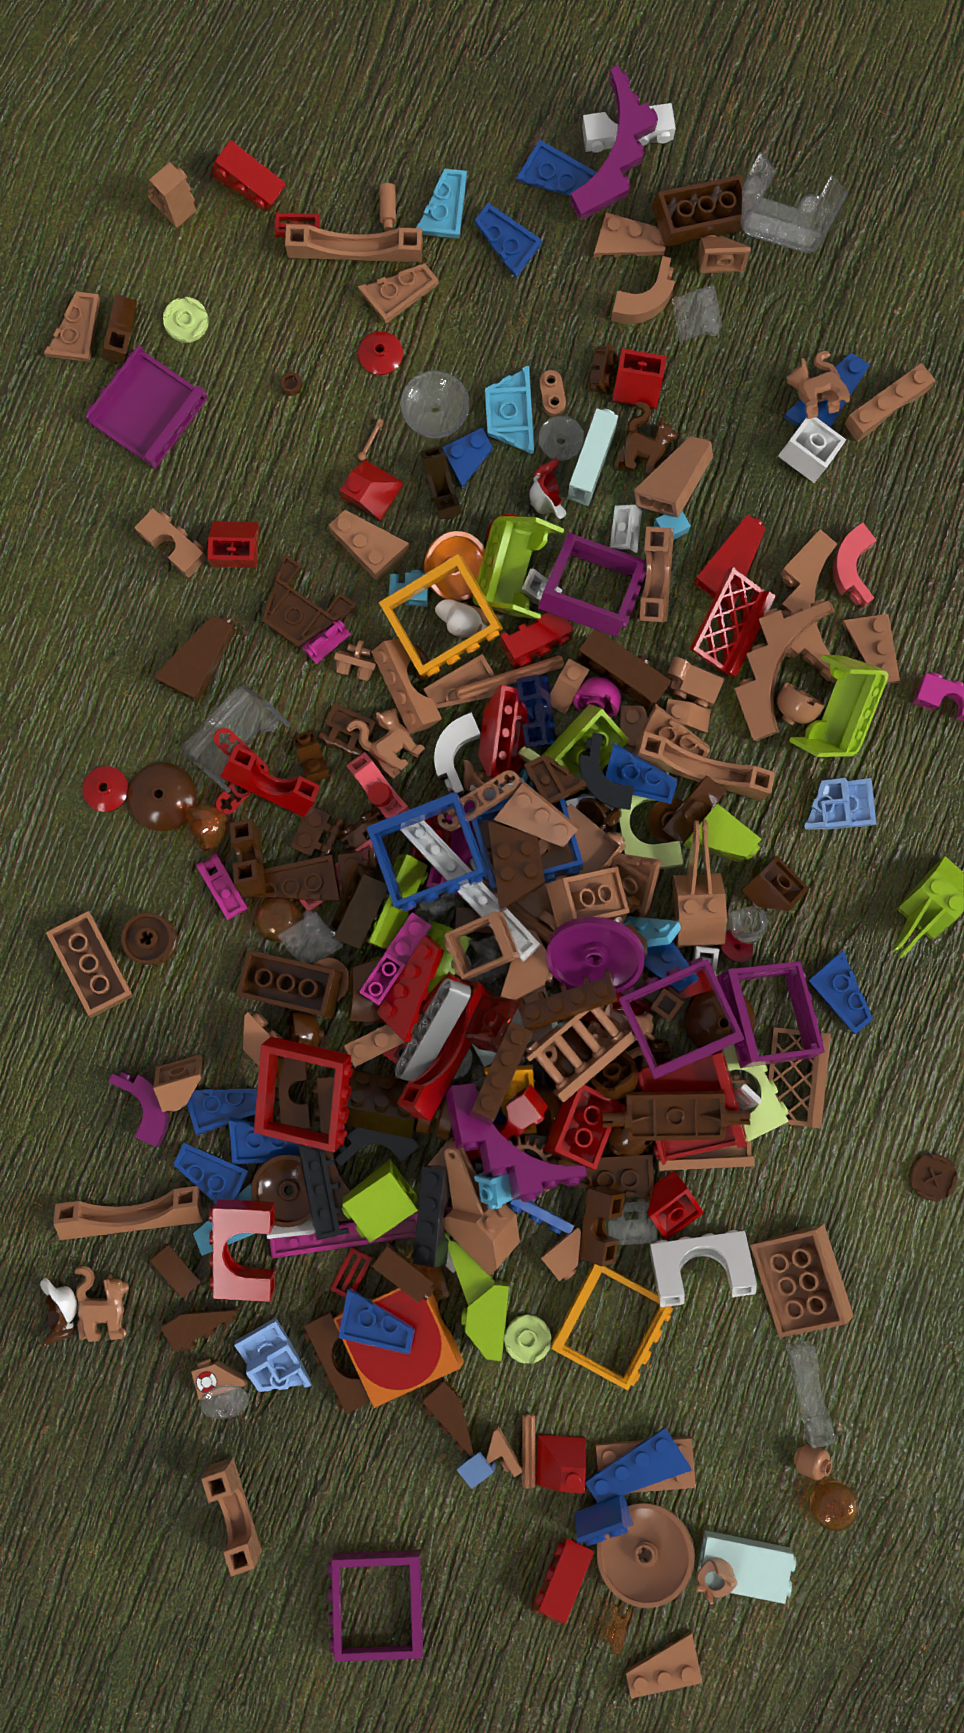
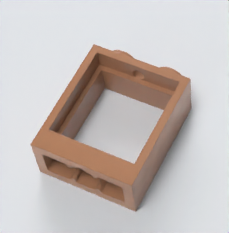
M495 911L444 934L446 938L444 942L445 947L452 954L455 961L453 963L454 970L458 976H461V979L473 978L520 957L503 912ZM491 924L503 956L471 969L459 938Z

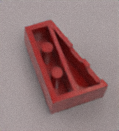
M547 612L541 615L540 619H535L536 621L527 626L525 624L518 626V631L509 636L507 632L501 634L500 647L513 669L518 666L521 668L529 665L532 662L531 659L537 655L540 657L547 655L552 651L551 647L558 643L560 646L568 643L572 639L571 636H573L574 632L568 619Z
M563 1539V1542H558L553 1554L555 1559L552 1566L549 1565L545 1573V1581L536 1595L531 1611L557 1624H566L594 1551L570 1539Z

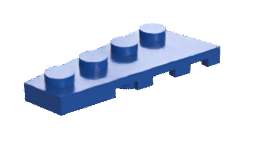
M539 139L520 171L517 182L571 196L572 192L585 185L597 172Z
M852 353L835 367L840 379L847 386L850 396L870 366L869 363ZM801 400L798 401L783 418L800 427L807 417L805 404ZM827 400L818 402L817 418L831 427L844 407L845 400H840L839 412L834 413L828 412Z
M664 1426L585 1480V1484L599 1504L692 1471V1468Z

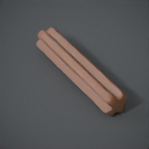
M524 1414L522 1416L523 1488L535 1487V1415Z

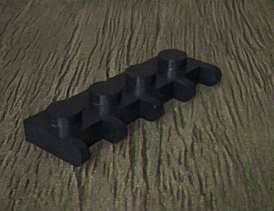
M298 1144L315 1239L321 1240L349 1233L348 1228H339L337 1213L343 1211L341 1207L335 1208L332 1189L340 1188V1183L331 1184L327 1167L328 1165L336 1164L335 1159L326 1161L324 1150Z

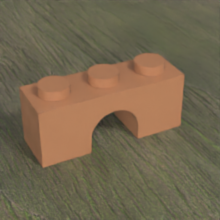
M152 508L134 527L135 530L154 549L164 541L175 542V550L168 559L172 565L189 579L207 559L203 553L205 549L196 540L192 543L187 539L188 534L180 526L175 528L170 523L171 519L163 511L158 513Z

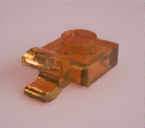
M614 1604L612 1615L615 1623L614 1628H609L607 1643H610L611 1653L621 1655L627 1631L626 1626L631 1618V1611L627 1607L626 1613L620 1616L617 1614L618 1605Z

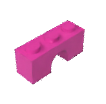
M934 672L923 675L919 681L912 703L934 711L940 706L942 698H951L958 706L955 719L964 722V683L956 680H951L950 682L942 679V675Z

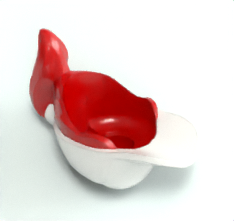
M556 457L535 470L533 474L534 483L529 495L530 504L538 513L549 514L553 512L561 519L566 516V511L560 505L562 500L559 497V487L553 475V472L559 465V458Z

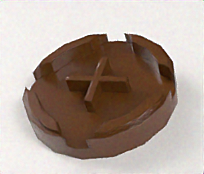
M933 1153L922 1155L910 1167V1185L914 1192L925 1200H943L949 1197L957 1186V1171H955L953 1163L943 1155Z

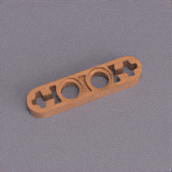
M507 770L462 797L463 807L469 801L475 802L476 805L473 812L466 813L468 821H471L513 795L521 786V778L514 771ZM509 777H510L512 780L515 779V780L513 781V784H514V785H513L512 787H509L508 785H506V784H507V780H506V779L509 778ZM496 784H499L502 787L501 789L504 791L502 794L496 786ZM494 789L496 792L495 798L490 801L485 800V791ZM455 808L438 815L439 825L447 831H454L461 827L458 816H455L457 815ZM447 815H450V816L453 817V818H452V822H453V823L450 824V825L446 822V821H447V818H446Z

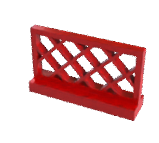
M729 568L690 646V650L717 668V672L722 676L737 677L761 627L759 618L764 617L763 613L769 611L776 596L770 591L761 589L735 568ZM734 576L737 579L739 589L732 591L730 582ZM748 589L755 592L750 602H747L745 591ZM740 593L741 605L738 606L734 605L733 594ZM724 597H727L729 609L722 611L720 603ZM743 609V617L740 622H737L736 610ZM730 613L732 625L725 627L723 615ZM717 617L719 629L712 631L710 623L713 618ZM733 629L734 636L731 642L728 643L726 631ZM720 633L722 645L715 647L713 635ZM704 638H707L709 650L706 651L699 648ZM723 649L724 656L721 662H718L716 651Z

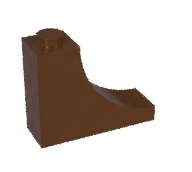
M390 1241L374 1260L372 1265L374 1269L418 1303L422 1298L426 1301L433 1293L434 1288L432 1285L434 1280L409 1261Z

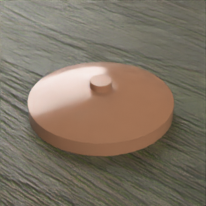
M651 1503L633 1504L628 1506L634 1524L627 1527L629 1532L612 1538L607 1534L605 1535L606 1540L598 1543V1567L607 1587L622 1601L641 1608L659 1607L678 1597L688 1585L695 1563L693 1542L684 1523L670 1510Z

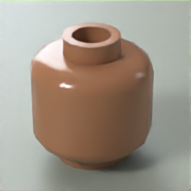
M810 1443L797 1449L794 1456V1464L800 1474L817 1481L825 1475H829L832 1469V1462L827 1450Z

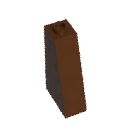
M212 615L155 674V680L199 703L237 631L234 625H232L233 621L222 615L220 618Z

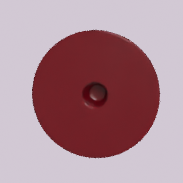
M738 931L726 933L725 944L721 945L723 953L734 962L742 963L748 961L753 955V945L750 939Z

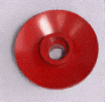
M377 331L367 335L361 341L358 357L362 367L369 373L387 375L395 371L401 364L403 349L400 341L394 335L384 331ZM382 347L384 351L378 353L376 349Z
M101 766L92 770L86 776L82 788L83 796L88 805L97 811H114L126 801L129 784L125 775L118 769L110 766ZM102 784H107V786H108L107 790L104 791V792H101V790H100L101 785H102Z

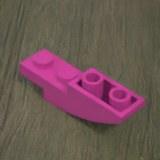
M411 913L359 993L380 1005L423 936L427 934L432 925Z

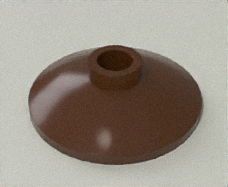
M673 797L671 804L658 801L651 808L648 815V827L651 834L657 840L664 843L676 842L675 839L661 828L666 824L665 817L667 815L672 816L682 805L683 800Z

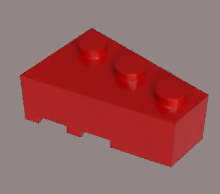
M232 140L227 143L215 160L210 173L212 177L252 201L258 208L265 209L266 211H269L286 185L284 181Z

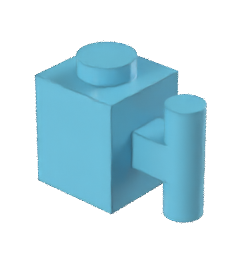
M411 570V573L405 572V583H399L398 574H390L389 596L425 575L424 571ZM429 588L404 602L405 605L428 606Z

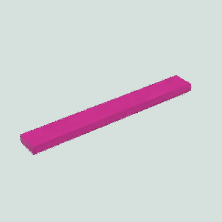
M453 1206L445 1207L444 1217L449 1213ZM415 1212L371 1243L366 1237L362 1238L355 1228L357 1224L351 1221L339 1223V1228H348L349 1233L321 1240L315 1239V1233L269 1239L272 1258L415 1237L418 1212Z

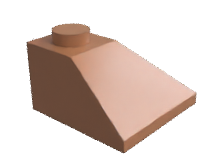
M716 235L701 237L698 246L699 273L744 272L751 248L726 237H717Z
M201 1054L156 1067L153 1088L162 1113L166 1111L174 1112L186 1106L201 1079Z

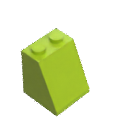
M718 803L703 819L707 820L708 849L710 855L741 862L745 858L747 860L752 858L761 848L757 845L761 838ZM701 822V823L699 824V827H700L699 852H703V847H702V822ZM693 833L684 842L683 846L685 848L691 849Z
M390 1158L343 1197V1207H341L345 1216L348 1219L352 1218L357 1224L355 1228L362 1238L366 1237L371 1243L418 1211L416 1193Z

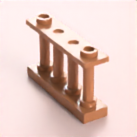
M600 1007L589 1011L594 1014L611 1035V1042L605 1047L599 1045L579 1020L588 1012L586 1011L564 1019L539 1041L534 1040L525 1049L524 1058L528 1061L536 1058L555 1081L556 1089L553 1093L562 1102H565L637 1040L631 1031L626 1029L624 1031L618 1030ZM571 1026L593 1051V1057L587 1062H582L561 1036ZM552 1042L556 1044L574 1066L575 1073L569 1078L563 1077L543 1053V1050Z

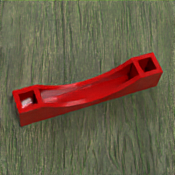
M463 980L471 988V995L435 1061L419 1077L408 1082L397 1102L414 1118L426 1121L432 1120L495 1000V997L481 983Z

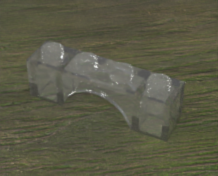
M810 1341L787 1345L786 1349L806 1440L812 1448L835 1444L836 1440L831 1418L826 1409L821 1391L820 1369L815 1346Z

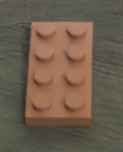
M691 1436L676 1437L673 1440L691 1466L692 1471L630 1493L696 1488ZM644 1440L595 1443L597 1471Z

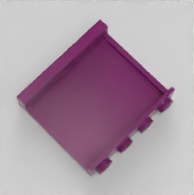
M138 345L136 349H133L128 354L127 361L122 368L119 367L115 371L113 380L109 385H105L102 388L97 401L88 407L85 417L93 427L156 469L208 400V396L203 388L198 385L194 387L145 353L142 346Z

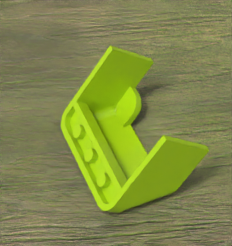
M499 516L494 520L477 578V583L493 611L522 618H541V614L529 610V598L527 595L521 594L532 550H540L547 543L548 533H563V528L537 517ZM473 595V602H474V604L477 605V606H479L477 600L475 599V597H474V595Z
M821 655V660L831 664L830 674L837 679L822 720L810 723L806 728L805 737H790L789 742L816 757L854 756L863 744L887 683L888 672L846 656Z

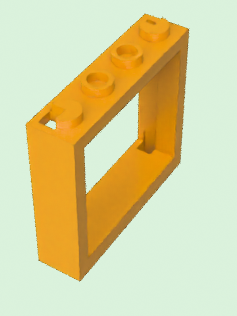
M459 554L379 602L421 676L427 675L430 677L433 674H437L440 672L439 667L446 663L449 666L460 660L459 655L466 651L468 654L480 648L479 643L486 639L488 642L494 640L495 637L500 635L499 631L503 630L502 625L466 562ZM460 570L490 626L428 663L423 664L393 609L455 571Z
M592 1264L551 1342V1349L618 1386L629 1390L630 1386H634L636 1381H638L640 1377L638 1370L642 1364L646 1365L651 1355L649 1349L653 1342H658L662 1334L660 1328L664 1320L668 1321L670 1319L673 1308L671 1306L660 1307L659 1305L625 1374L622 1376L565 1345L601 1273L659 1303L658 1294L608 1266Z

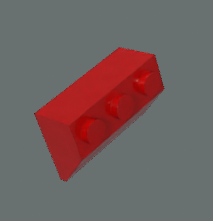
M583 1085L565 1102H562L543 1151L564 1161L596 1170L612 1127L603 1128V1112H618L621 1102L606 1099L596 1090Z

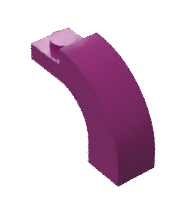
M121 1071L120 1074L112 1073L108 1082L135 1095L142 1105L143 1118L135 1137L155 1147L160 1146L167 1131L169 1111L162 1113L153 1088L154 1082L143 1074L137 1075L135 1081H133L134 1076Z

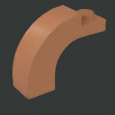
M662 256L657 281L648 291L640 294H631L617 290L611 321L623 324L645 322L658 315L666 307L675 281L671 280L674 269L669 267L671 258Z

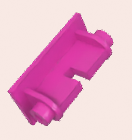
M341 620L334 621L330 628L302 646V649L318 664L351 634Z

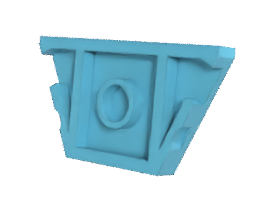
M525 366L522 368V371L515 375H509L503 378L500 383H494L485 388L487 435L531 454L534 453L530 375L529 366Z

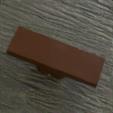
M706 775L661 829L676 841H680L682 845L693 832L694 821H699L700 824L726 790Z

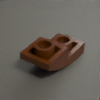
M166 1244L149 1259L182 1299L201 1283L169 1244Z

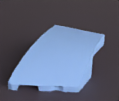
M846 778L823 780L820 784L818 795L813 802L809 818L805 823V829H838L877 825L872 779L847 781Z
M276 1317L235 1340L234 1346L247 1364L246 1374L258 1392L270 1391L272 1389L283 1390L288 1389L290 1386H311V1380L296 1350Z

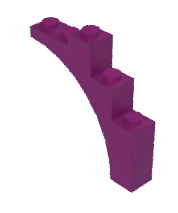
M619 65L610 69L608 78L615 94L618 111L616 140L609 157L600 170L585 185L571 193L570 203L579 221L628 196L629 187L631 186L627 175H622V173L641 164L644 149L640 141L637 140L654 132L657 126L658 116L653 108L650 109L647 102L640 105L636 92H632L629 87L630 82L626 72H622Z
M475 1083L454 1085L446 1091L456 1149L464 1148V1151H472L480 1148L484 1174H493V1177L506 1175L508 1171L513 1200L521 1199L522 1202H531L536 1200V1197L543 1192V1189L556 1188L557 1184L565 1183L566 1186L578 1185L580 1180L587 1176L585 1166L550 1164L529 1156L514 1147L499 1133L493 1124L489 1125L469 1116L478 1096Z

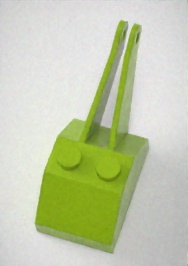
M946 856L942 857L896 907L907 918V921L892 949L894 953L905 944L916 927L919 929L918 933L899 953L898 957L900 959L912 949L924 934L930 940L935 939L964 912V872Z
M446 1232L445 1236L449 1240L448 1250L468 1303V1308L464 1307L461 1325H466V1334L487 1360L502 1361L510 1282L494 1280L456 1240H451L450 1234Z

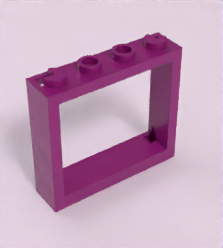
M568 533L543 591L538 609L618 637L621 626L626 628L630 618L626 613L631 614L636 601L632 600V598L637 599L641 589L638 583L643 584L646 570H643L646 560ZM571 555L632 577L618 614L556 592Z
M702 957L688 962L690 967L683 970L676 967L666 972L667 977L658 980L657 977L644 982L645 987L638 990L635 987L629 988L622 992L623 997L619 998L655 1079L744 1040V1036L708 959L702 960ZM705 970L733 1034L658 1067L630 1002Z
M801 961L729 969L717 976L721 989L744 1036V1040L734 1044L740 1068L809 1059L825 1052ZM785 976L804 1050L759 1056L740 981Z
M420 1550L334 1553L332 1562H328L327 1566L328 1577H332V1587H328V1602H333V1612H329V1628H333L334 1637H330L329 1649L330 1653H334V1662L422 1659L423 1624ZM410 1565L412 1645L342 1648L340 1567Z

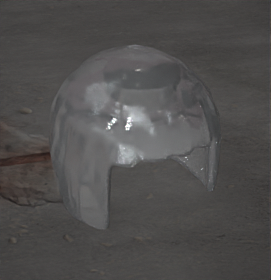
M745 907L732 911L728 915L730 930L733 936L742 943H756L766 932L768 919L763 908Z

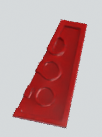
M423 936L376 1012L404 1042H410L413 1034L411 1030L414 1023H418L421 1015L418 1011L422 1001L427 999L430 979H434L444 953V949L430 936Z

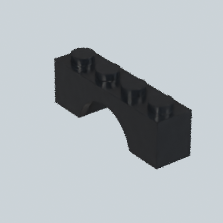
M422 1166L413 1264L434 1268L447 1264L449 1240L446 1238L443 1230L444 1210L451 1195L447 1166Z

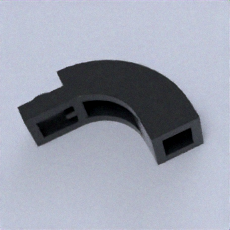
M592 733V738L587 737L585 751L590 752L589 756L580 755L579 757L580 774L582 780L587 784L586 788L597 800L607 806L631 810L634 786L616 784L604 776L599 764L603 734Z
M358 1127L346 1135L352 1144L349 1146L346 1142L336 1151L339 1156L335 1160L342 1166L362 1147L369 1144H380L389 1148L403 1162L420 1144L413 1136L412 1138Z

